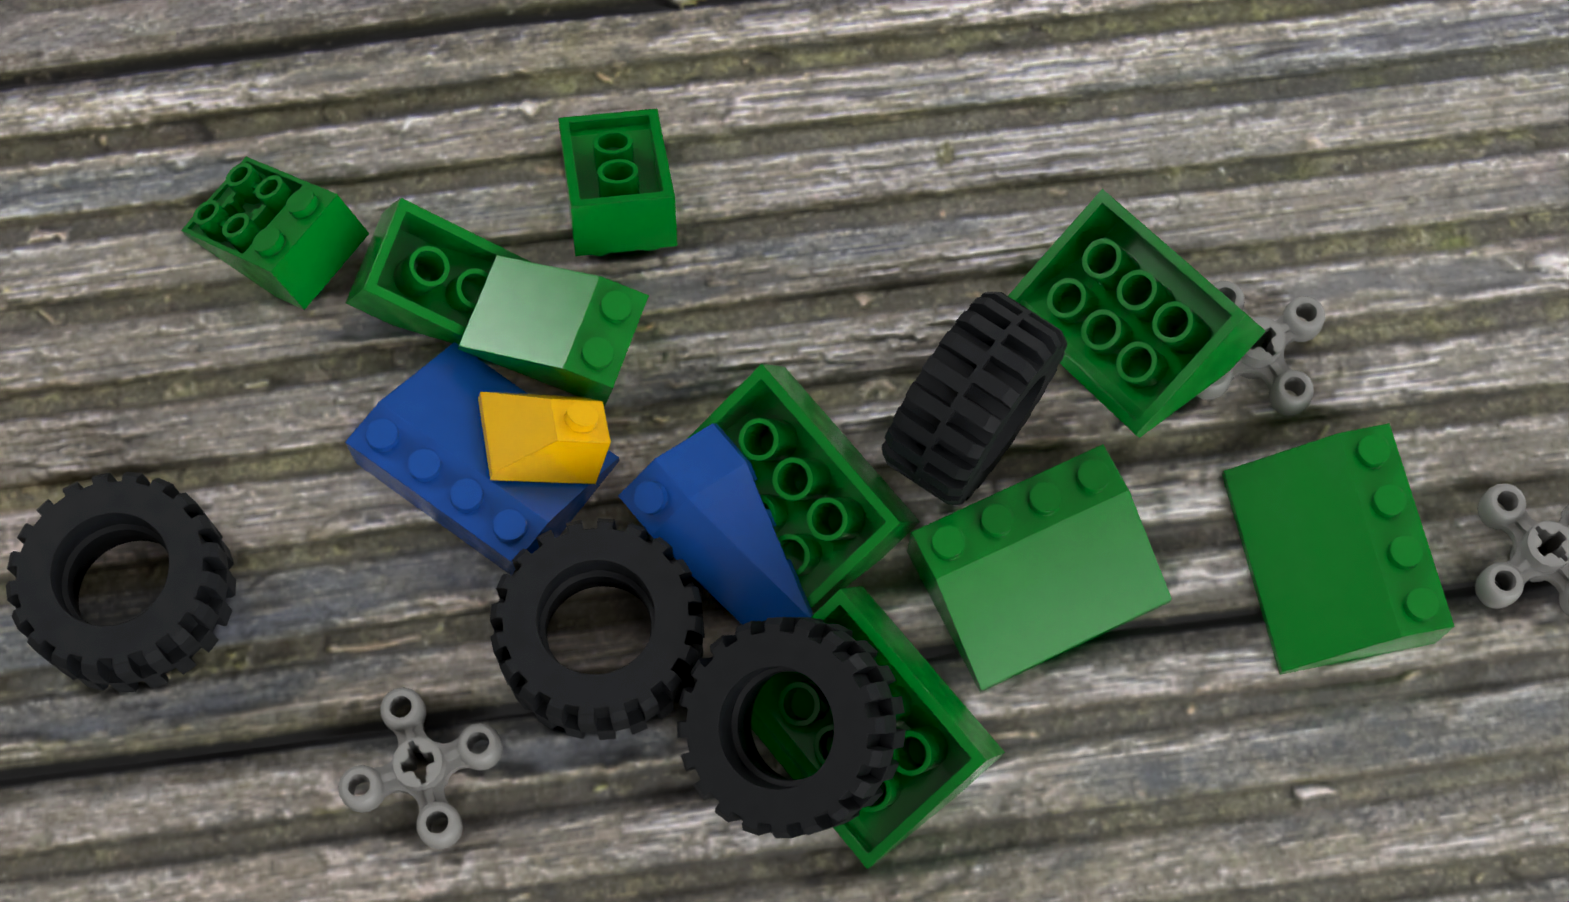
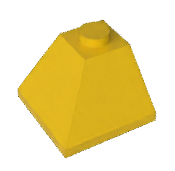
M480 392L478 402L490 480L596 484L611 444L603 401L576 396Z

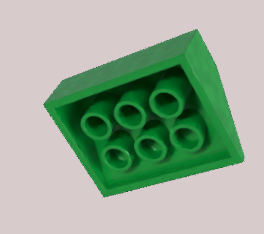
M1101 189L1008 295L1016 302L1062 330L1067 341V348L1064 351L1065 354L1060 364L1139 438L1228 373L1266 332L1104 189Z
M761 363L689 436H693L712 423H717L749 460L757 477V480L754 482L766 509H770L777 525L773 528L786 558L792 561L813 613L822 607L836 592L846 588L880 561L920 523L916 516L785 367Z
M1390 423L1337 433L1223 471L1222 477L1280 675L1435 644L1455 627Z
M1104 444L914 530L910 534L907 553L980 692L1166 605L1172 600L1131 493Z
M858 586L840 589L810 618L823 619V622L827 624H840L853 631L852 638L856 641L866 640L878 651L877 656L874 658L878 666L888 665L896 681L888 685L892 697L902 696L905 713L896 714V729L906 730L904 747L894 749L892 759L896 760L899 765L893 779L882 782L880 787L883 794L873 805L859 810L860 815L849 822L833 827L862 864L869 869L965 790L1005 752L864 587ZM789 671L774 675L760 690L752 710L751 729L793 780H799L814 775L825 763L832 747L834 721L830 705L821 689L804 674Z

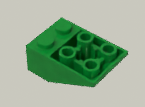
M247 156L240 164L229 171L226 180L206 202L202 203L195 210L191 220L181 230L188 238L275 297L303 310L309 306L370 234L338 194Z

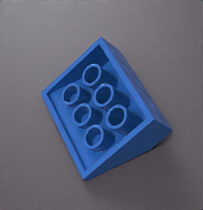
M454 342L379 401L345 443L357 465L512 576L515 571L512 560L523 548L527 549L531 554L539 548L536 537L549 530L553 532L555 538L559 537L567 527L566 523L573 520L620 460L618 456L608 450L596 484L490 480L478 402L480 392L528 393L474 355L459 350V345Z

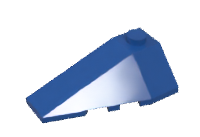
M712 423L655 458L618 495L654 539L661 537L671 545L674 558L676 560L683 559L692 572V576L742 625L750 621H766L767 618L772 617L810 618L814 615L792 561L786 558L773 528L777 525L770 509L765 508L754 482L757 480L751 463L717 423Z

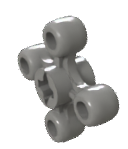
M1219 281L1213 284L1247 314L1244 308V294L1241 288L1229 281ZM1300 296L1293 299L1287 304L1282 316L1276 321L1267 317L1252 318L1266 332L1228 373L1199 393L1197 397L1204 400H1214L1221 397L1228 390L1231 381L1239 375L1248 379L1262 378L1269 388V401L1273 409L1285 416H1295L1302 413L1312 400L1314 386L1311 379L1305 373L1292 370L1287 366L1284 360V349L1291 342H1307L1314 339L1323 327L1325 310L1320 302L1309 296ZM1298 317L1305 318L1308 322L1302 321ZM1286 390L1293 391L1297 396L1289 395Z
M1505 483L1489 488L1479 500L1477 507L1478 515L1481 521L1489 528L1503 530L1507 533L1513 542V547L1511 548L1509 561L1494 563L1480 573L1475 583L1476 596L1485 606L1501 609L1513 604L1521 596L1524 584L1527 581H1548L1556 587L1559 592V605L1562 611L1569 616V503L1563 509L1559 522L1542 521L1538 523L1525 510L1527 505L1525 496L1516 486ZM1538 548L1544 549L1547 555L1544 557L1538 551ZM1495 581L1500 583L1504 590L1500 589Z
M409 688L393 689L386 694L380 706L382 720L398 738V748L394 752L393 759L383 767L372 768L359 765L348 769L340 778L338 785L339 796L343 803L351 810L364 813L376 809L384 798L392 793L402 792L410 794L415 798L419 806L416 828L421 840L431 848L439 850L449 848L456 844L463 831V821L459 812L445 798V786L448 784L449 777L459 769L471 768L481 771L495 766L503 753L502 739L498 732L490 725L477 723L465 728L459 735V738L452 742L443 744L434 742L424 732L427 712L426 705L421 696ZM403 705L412 706L408 715L400 718L396 717L399 707ZM480 740L489 742L488 748L484 752L479 754L472 753V747L476 742ZM417 753H421L423 758L425 757L429 762V765L426 766V783H422L414 774V771L417 770ZM370 782V787L366 794L355 796V789L360 783ZM437 819H448L447 828L443 832L432 833V824Z

